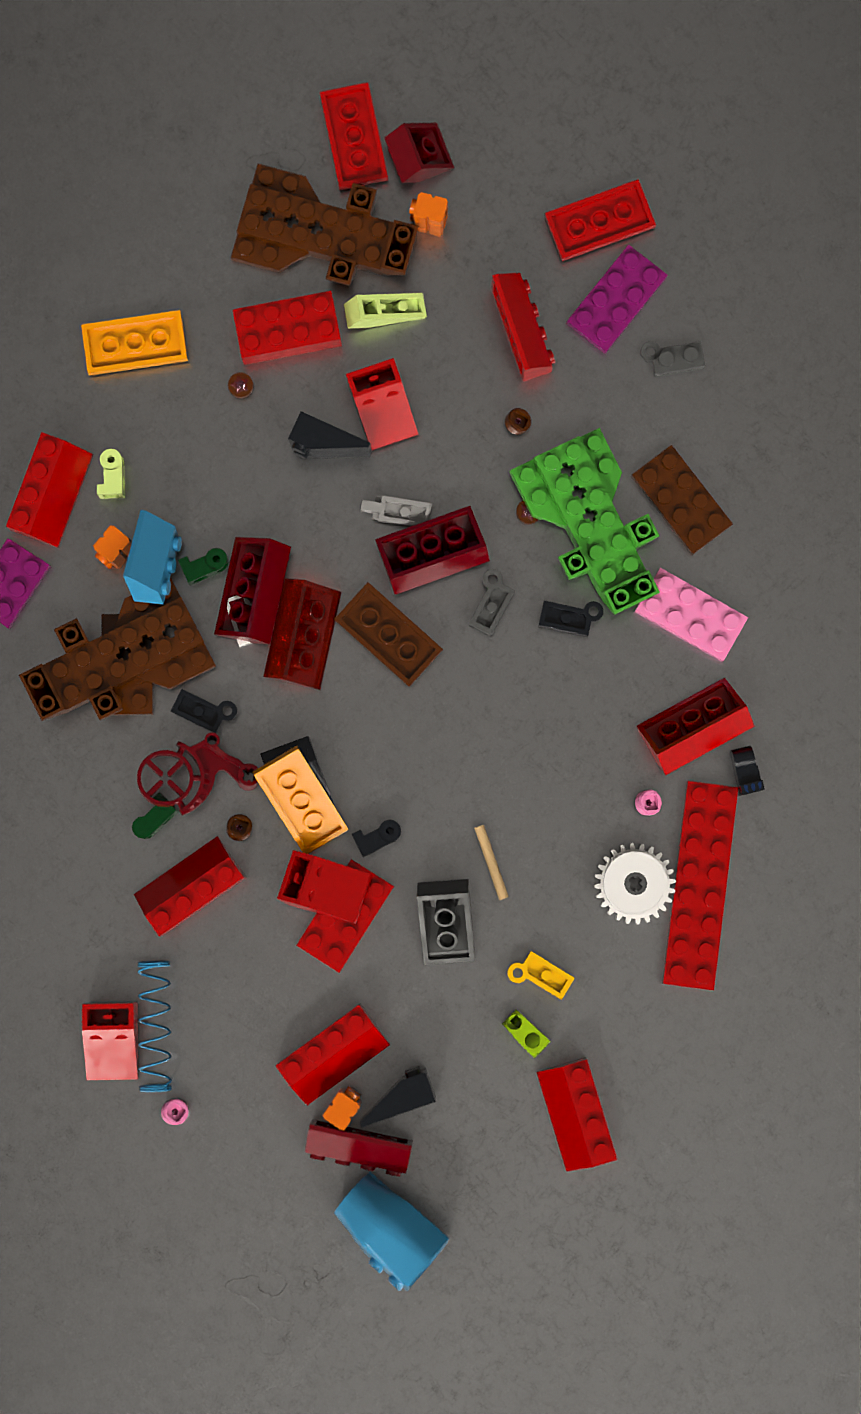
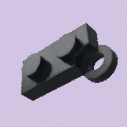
M544 601L538 626L588 637L591 622L600 620L604 609L596 601L587 603L584 609ZM591 607H596L598 609V614L596 616H591L589 614V609Z
M181 689L170 712L217 734L223 720H233L237 716L238 711L236 705L231 701H223L219 706H216ZM226 706L232 709V713L229 716L223 714V708Z

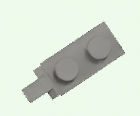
M382 495V497L376 496L375 502L362 500L360 510L361 512L373 514L372 519L379 522L411 527L430 519L432 504Z

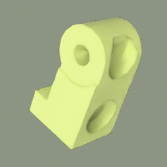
M106 449L100 456V463L104 468V484H97V495L100 499L126 498L124 459L117 450Z

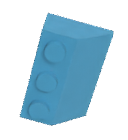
M140 510L123 577L134 602L164 605L166 595L170 594L171 573H175L176 570L175 557L177 551L181 550L182 538L178 535L174 525L146 510Z

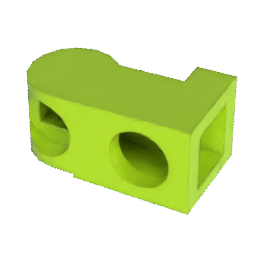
M517 1009L502 1023L534 1058L551 1043Z

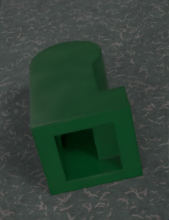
M213 548L207 552L206 556L191 562L188 556L178 560L190 586L223 572L229 563L227 554L220 548Z
M160 792L153 797V799L159 801H169ZM155 805L145 816L134 820L132 832L138 838L149 839L179 811L174 806L160 807Z

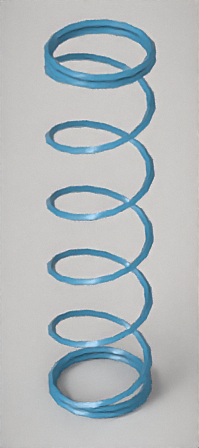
M141 961L138 962L137 965L138 967H144L138 970V973L140 975L168 982V984L163 987L140 993L138 997L142 1000L159 1003L169 1007L164 1011L141 1017L138 1020L142 1024L162 1028L169 1031V1033L163 1036L149 1039L138 1044L141 1048L154 1050L169 1055L167 1059L151 1063L148 1065H144L139 1068L141 1072L165 1077L169 1079V1082L166 1084L141 1085L139 1086V1091L141 1092H164L172 1090V1086L169 1085L172 1082L170 1077L160 1073L142 1070L143 1068L166 1062L171 1058L172 1055L164 1050L142 1045L144 1043H148L151 1041L167 1037L171 1034V1030L161 1025L141 1021L149 1017L163 1014L171 1009V1006L167 1003L141 997L144 994L164 989L168 987L171 983L167 979L140 972L153 967L170 966V961Z

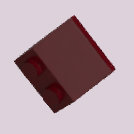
M403 123L384 137L402 183L421 182L455 168L437 123Z

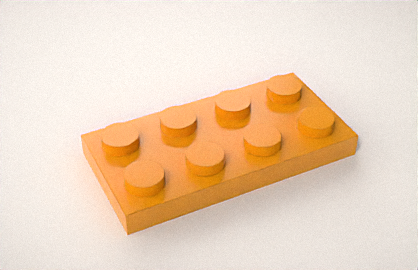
M180 310L81 325L89 376L188 361Z
M298 746L293 747L253 771L256 780L303 853L309 854L349 830Z

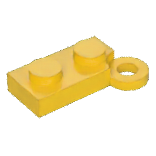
M530 951L523 964L513 963L507 971L508 977L512 982L521 983L527 978L561 1000L575 979ZM515 968H520L523 971L521 977L516 978L513 976Z

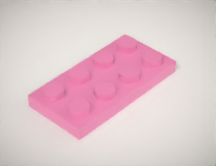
M660 568L654 577L660 593L640 602L635 613L723 662L748 617Z

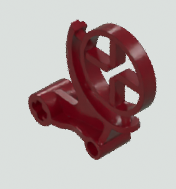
M211 732L205 736L203 741L191 747L178 741L176 744L179 748L177 752L160 750L148 755L139 766L137 784L140 793L148 802L160 807L178 805L180 808L179 812L183 816L195 810L206 800L213 788L215 776L219 771L227 772L241 789L250 791L255 789L259 783L254 775L252 782L250 780L244 781V773H247V775L253 774V771L258 769V767L254 764H244L239 759L226 754L219 748V736ZM213 740L216 744L211 745L208 741ZM184 751L194 759L200 775H193L190 763L182 756ZM159 756H172L179 760L167 772L168 777H172L183 765L186 766L189 772L190 781L185 792L172 780L167 781L168 786L180 796L172 801H159L152 798L163 786V780H159L147 793L141 783L142 771L146 765L159 777H163V772L151 761ZM193 781H200L197 794L190 803L185 805L183 800L191 792Z

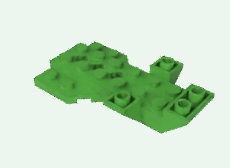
M600 428L581 437L578 436L509 471L531 517L565 528L575 549L559 556L558 559L569 580L588 574L598 596L614 615L660 593L650 571H646L636 551L638 548L658 538L659 534L649 514L625 526L623 525L612 503L622 471ZM563 466L572 470L571 476H568L567 473H561L564 468ZM574 488L583 492L581 495L582 499L572 495L575 491ZM585 511L594 514L592 522L589 518L585 519L583 517L586 514Z

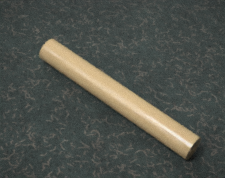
M484 825L475 827L474 829L499 900L505 899L509 896Z

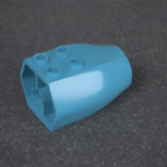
M371 1172L366 1174L353 1187L334 1212L362 1251L370 1258L369 1264L379 1273L384 1270L390 1276L388 1281L399 1291L402 1288L408 1291L449 1241V1238L410 1203L395 1194Z

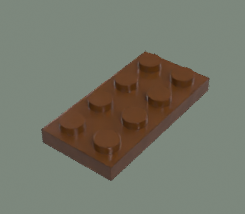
M672 445L631 475L691 555H694L733 525Z
M369 582L365 584L334 619L408 687L418 679L443 651L435 641Z
M101 614V636L114 630L119 614ZM148 637L142 639L143 643L140 645L142 648H152V638L150 640ZM121 649L120 655L117 658H123L124 661L128 660V654L131 651ZM136 678L114 689L123 710L113 715H154L153 683Z

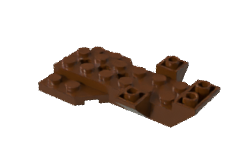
M257 164L253 182L249 186L238 224L231 260L280 273L297 261H302L312 256L330 261L326 280L350 286L357 269L379 275H405L419 226L398 220L391 222L372 217L377 189L352 183L346 209L321 203L306 176ZM268 212L272 213L274 218H269L268 221H265L263 215H266ZM296 219L298 225L293 224L292 228H290L287 221ZM319 225L322 231L319 230L316 234H313L311 227Z
M171 577L170 594L165 597L164 605L134 602L131 595L123 601L114 630L90 642L77 618L54 629L66 654L44 665L40 664L19 674L41 721L68 713L88 702H91L101 721L123 710L114 689L136 678L171 690L216 667ZM168 626L177 629L174 631L175 636L169 638L168 635H163L166 632L165 628ZM148 637L150 640L152 638L154 640L151 643L152 648H142L140 646L143 643L142 639ZM121 649L131 651L128 654V660L124 661L123 658H117L120 655Z

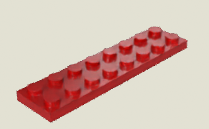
M687 781L675 875L676 882L674 883L675 893H673L662 984L714 991L739 787Z

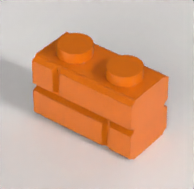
M420 192L417 199H412L409 214H411L410 221L414 222V225L419 226V232L427 233L429 231L431 235L439 237L443 235L448 218L447 198L439 196L433 198L431 194Z
M110 525L103 533L104 537H100L93 545L94 550L97 552L95 557L108 569H111L112 566L120 569L127 561L126 557L129 556L132 541L114 525Z
M350 1086L347 1089L340 1088L324 1112V1119L340 1130H345L361 1106V1094Z

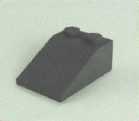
M469 880L418 883L417 904L424 965L475 961Z

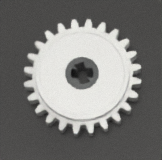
M630 843L629 850H626L624 845H621L619 853L614 849L611 850L613 856L611 859L606 856L603 857L606 862L605 866L598 865L602 873L594 876L600 879V884L594 885V888L600 889L601 893H598L596 898L604 899L600 906H608L610 908L607 912L608 915L614 912L617 913V921L623 916L627 924L630 923L631 918H634L636 924H640V918H644L648 923L650 922L649 915L658 918L657 910L666 911L667 909L663 904L665 902H672L668 894L675 893V890L670 888V884L675 883L676 880L669 879V875L674 870L666 869L665 866L668 865L669 861L665 860L662 862L660 860L662 857L661 852L654 855V847H650L645 851L644 844H640L639 848L635 849L634 843ZM631 877L633 879H636V877L640 879L638 884L641 887L639 890L637 888L633 890L629 888L631 886L629 882Z

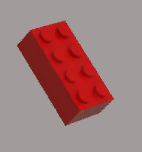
M332 291L232 309L244 365L342 346Z

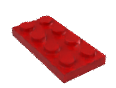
M366 82L320 92L339 189L351 188L352 183L363 186L387 181L388 174L369 83Z
M639 179L545 213V218L561 261L656 227Z
M352 859L349 861L348 867L372 875L356 924L316 913L296 945L338 973L344 967L394 888L393 885Z

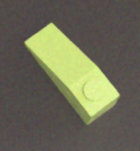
M423 293L356 295L344 304L348 328H371L427 317Z

